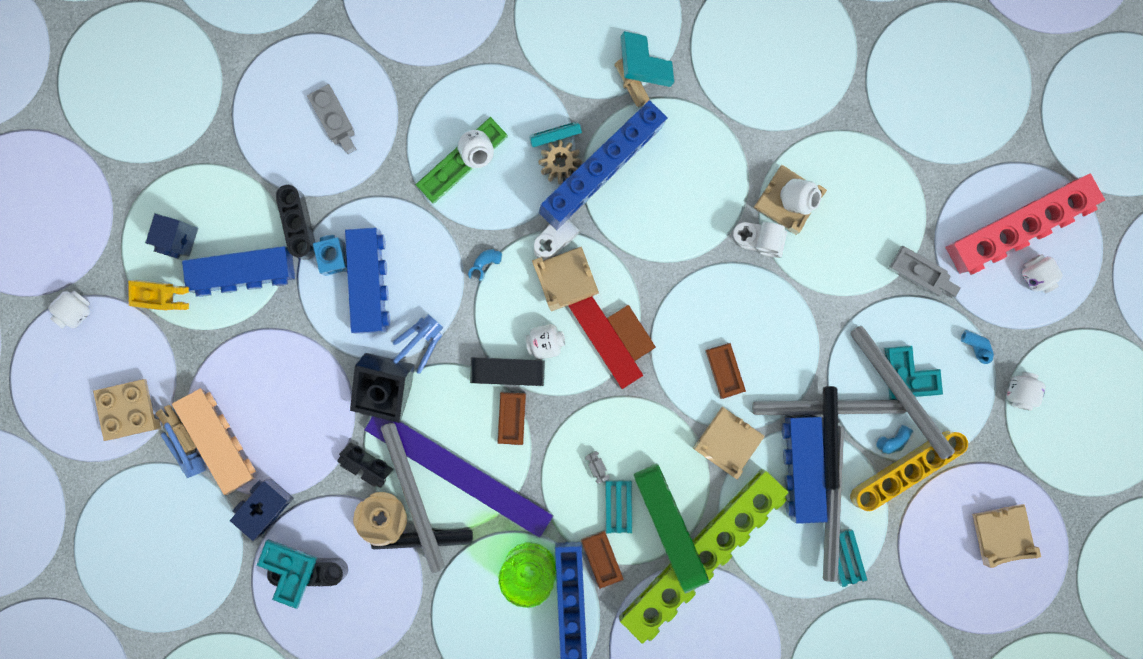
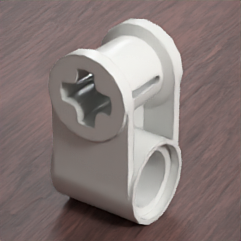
M569 219L558 230L549 224L534 242V255L537 258L542 257L543 261L556 256L563 247L567 246L578 235L580 230ZM540 244L544 246L550 244V252L547 250L541 252Z

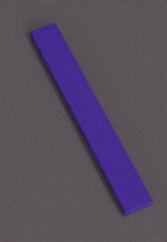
M372 416L364 431L386 443L381 427L388 423H395L408 458L540 538L554 516L552 513L401 421L397 423Z

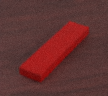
M593 296L568 305L621 389L644 376Z

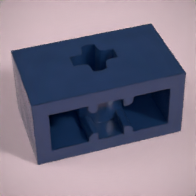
M154 213L145 244L155 246L153 252L179 259L180 254L190 257L198 228L183 221Z
M272 478L263 482L259 480L249 491L252 495L247 501L242 500L236 505L232 511L234 516L229 520L252 541L260 538L294 499ZM259 503H262V504H263V506L261 507L262 512L259 513V512L257 511L258 508H259V505H258V504H259Z

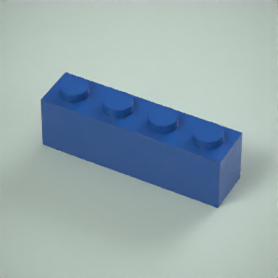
M377 228L345 230L351 333L387 332L386 326H390L389 311H385V301L389 299L388 286L384 285L383 275H387L386 260H382V250L386 248L385 236Z
M286 246L182 261L185 287H189V292L195 293L196 297L211 296V291L221 290V293L237 292V287L245 286L247 290L263 288L262 284L272 283V286L288 285V280L295 279L293 256L289 253Z
M785 417V423H782V437L786 439L787 449L783 450L784 464L788 465V475H785L784 479L785 489L789 491L790 501L786 502L787 516L791 517V521L796 524L828 522L822 417Z

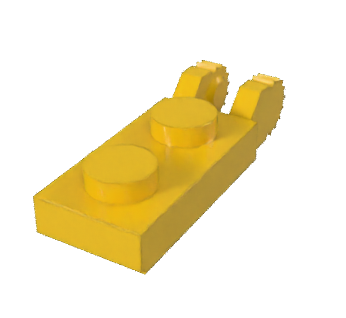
M128 280L129 306L164 311L189 309V303L173 302V293L178 295L189 293V287Z

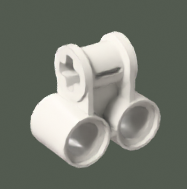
M742 222L735 227L733 236L738 245L743 249L758 251L760 254L769 257L782 258L788 232L784 231V226L776 223L762 222L760 225ZM747 231H749L752 237H747L746 241H744L741 236L746 235Z

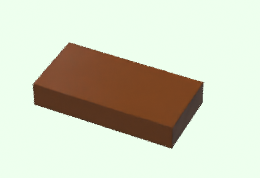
M629 304L607 318L634 361L656 348Z
M731 343L705 350L720 399L746 392Z
M500 392L497 444L524 445L526 393Z
M605 530L581 539L599 589L624 580Z

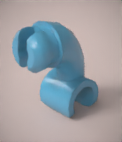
M495 249L483 251L469 270V278H472V273L475 270H479L481 272L479 281H482L485 277V273L482 270L483 266L491 263L500 264L502 253L495 251Z

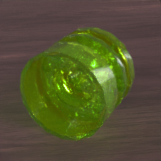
M534 542L521 543L512 548L501 566L498 579L501 593L507 601L517 607L531 608L540 605L548 599L553 590L556 577L554 556L546 547ZM527 566L533 571L532 575H528V572L525 571Z

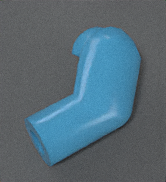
M965 330L961 336V342L973 346L976 358L980 363H991L994 353L990 341L983 336Z

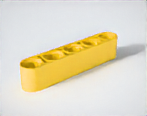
M941 432L947 441L951 437H954L956 440V445L953 448L954 453L951 456L941 459L929 441L856 486L850 494L852 504L864 511L876 510L964 454L968 448L967 437L960 432ZM932 450L934 452V460L928 463L926 455ZM911 464L913 472L909 477H906L904 469L907 465ZM886 478H889L891 480V487L884 491L882 483ZM864 492H868L870 495L869 502L862 505L860 497Z

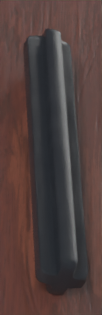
M835 386L823 387L825 488L827 490H838L840 488L838 389Z
M472 530L433 532L438 546L471 545L473 543ZM402 533L397 542L384 546L371 545L373 550L422 547L418 533Z

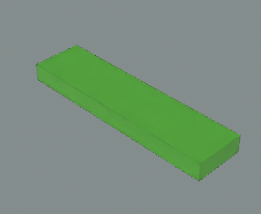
M491 116L476 129L484 132L489 137L494 149L508 138L505 131ZM457 146L415 185L434 205L473 168L468 167L463 162Z

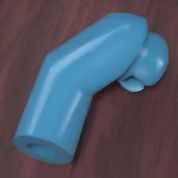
M901 425L894 438L887 439L882 436L878 439L876 446L885 454L901 451L911 437L913 430Z

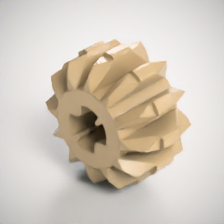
M558 140V147L556 148L553 143H548L550 152L542 149L541 155L544 158L538 160L540 166H545L541 170V174H549V182L558 177V184L561 185L563 177H566V179L570 177V173L573 174L578 169L575 166L582 165V160L576 158L580 154L578 149L571 151L572 143L569 142L564 148L562 140ZM557 158H561V161L563 158L565 159L564 167H560L559 164L555 166Z

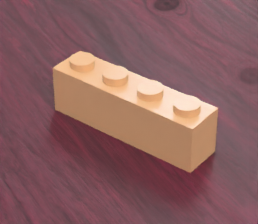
M200 388L172 403V406L222 493L228 495L254 480L255 478L252 473L256 472L250 459L244 460L239 452L243 450V447L236 436L231 438L227 428L230 425L225 416L217 414L214 406L218 404L211 392L205 393Z

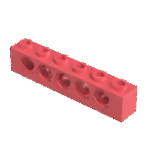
M1089 173L945 248L959 274L969 272L972 275L985 268L984 263L990 260L996 263L1008 256L1006 254L1007 251L1014 248L1016 252L1029 246L1028 240L1037 237L1039 240L1052 234L1051 228L1057 225L1063 228L1075 222L1074 217L1081 213L1082 216L1093 213L1098 210L1096 205L1105 201V198L1092 174ZM1068 198L1073 201V208L1069 206ZM1046 209L1051 213L1050 220L1045 215ZM1023 221L1028 223V232L1023 229ZM1001 232L1004 233L1007 238L1005 244L1002 243L1000 240ZM978 244H981L984 248L983 256L977 251Z

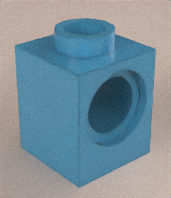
M327 235L319 238L320 242L313 243L320 274L327 276L347 271L346 249L342 239L335 238V235ZM331 248H335L336 257L328 261L326 259V252Z

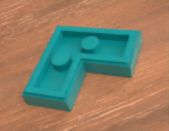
M624 31L621 35L624 78L671 87L675 82L672 61L649 57L647 36Z
M913 346L884 348L885 357L915 397L943 395L941 369L915 371ZM888 387L889 399H897Z
M270 539L266 540L256 566L281 575L272 600L298 609L318 557Z

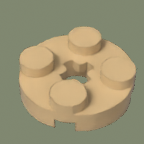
M376 492L369 495L370 497L357 505L354 512L353 524L358 535L367 543L375 546H384L397 542L407 524V513L404 505L390 493ZM380 512H383L387 518L386 522H383L382 525H378L374 521V517H378Z

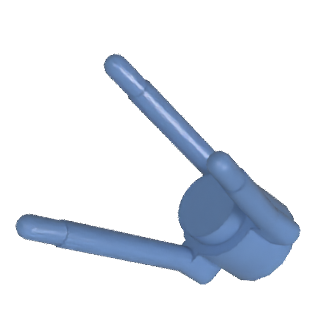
M429 314L424 319L421 317L415 325L393 341V345H397L416 330L418 332L393 362L395 364L398 363L422 337L427 341L433 338L416 371L420 374L437 342L443 336L439 332L444 327Z
M165 423L164 427L170 439L164 432L161 433V437L180 465L186 479L206 471V463L202 456L198 457L197 452L187 456L170 424Z

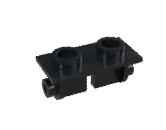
M351 442L339 453L340 457L337 460L341 464L340 467L354 475H357L360 469H362L364 472L360 479L369 483L374 488L377 486L382 488L387 480L386 478L394 470L385 461L375 458L365 452L362 447Z

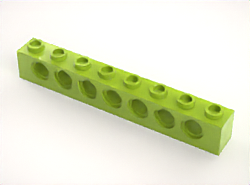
M762 468L692 540L698 555L703 551L711 552V559L706 563H702L709 581L714 576L713 571L719 565L724 566L732 558L731 552L737 546L742 547L748 542L751 537L749 534L755 527L758 529L762 527L769 518L767 515L773 509H779L787 500L785 496L789 492ZM758 494H763L765 497L764 504L761 507H754V497ZM740 513H745L747 515L746 523L742 526H737L735 524L736 516ZM721 532H728L729 540L725 544L717 543V536ZM670 563L619 615L620 623L642 645L646 640L652 641L660 632L659 627L665 621L667 623L670 622L677 615V608L683 602L687 604L696 595V589L684 593ZM664 590H675V596L671 600L663 599L662 593ZM647 608H655L657 610V615L652 619L643 616Z

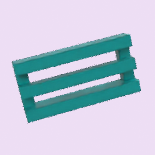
M575 121L531 134L529 139L532 147H537L580 134L582 130L580 124Z
M631 480L606 481V534L632 533ZM611 486H616V527H611ZM621 486H626V527H622Z
M852 529L841 531L839 542L849 578H845L839 557L838 579L840 586L846 587L848 584L868 581L854 531ZM846 536H848L858 575H855L845 540Z

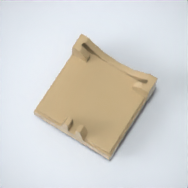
M781 165L753 208L797 235L803 229L811 213L798 214L787 211L783 207L780 193L782 188L791 179H805L784 165ZM817 185L818 189L821 192L822 198L825 195L827 189H825L821 185Z
M582 246L544 261L542 257L532 260L551 312L599 294Z
M146 379L93 391L103 441H111L161 429L160 419L154 418Z
M721 407L693 449L738 480L743 473V467L765 436L741 418Z
M1025 504L972 514L984 566L994 568L1010 561L1042 558L1040 548L1035 546Z

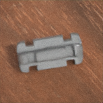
M595 451L586 455L585 460L589 461L587 465L593 477L597 478L595 482L599 484L607 481L610 476L609 474L606 475L605 471L607 469L602 459L597 456L599 452Z

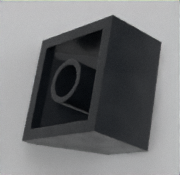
M365 352L354 368L350 411L400 423L412 387L415 364L403 361L395 364L393 362L394 359Z

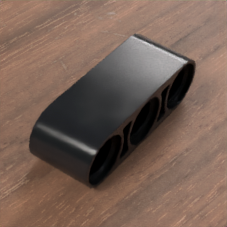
M289 184L283 185L276 192V201L287 249L296 258L301 260L312 259L315 256L313 243L316 242L305 196L296 187ZM295 192V200L293 203L287 204V195ZM296 217H300L301 225L298 228L293 229V219ZM306 241V251L299 254L297 251L298 245Z
M471 357L470 383L544 386L545 360Z
M317 558L313 568V578L309 579L307 587L337 585L348 574L347 563L340 558ZM330 566L338 568L340 573L338 578L330 575ZM270 570L267 571L268 581L273 586H277L280 576L278 573Z

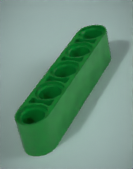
M658 463L634 473L635 481L684 593L710 583Z

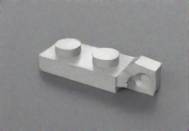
M327 84L307 95L334 145L336 146L340 143L348 155L356 151L357 149L351 140V137L355 135V129L331 85Z
M905 246L899 248L888 267L889 270L937 296L943 293L950 298L956 297L961 287L949 281L951 276L947 270Z

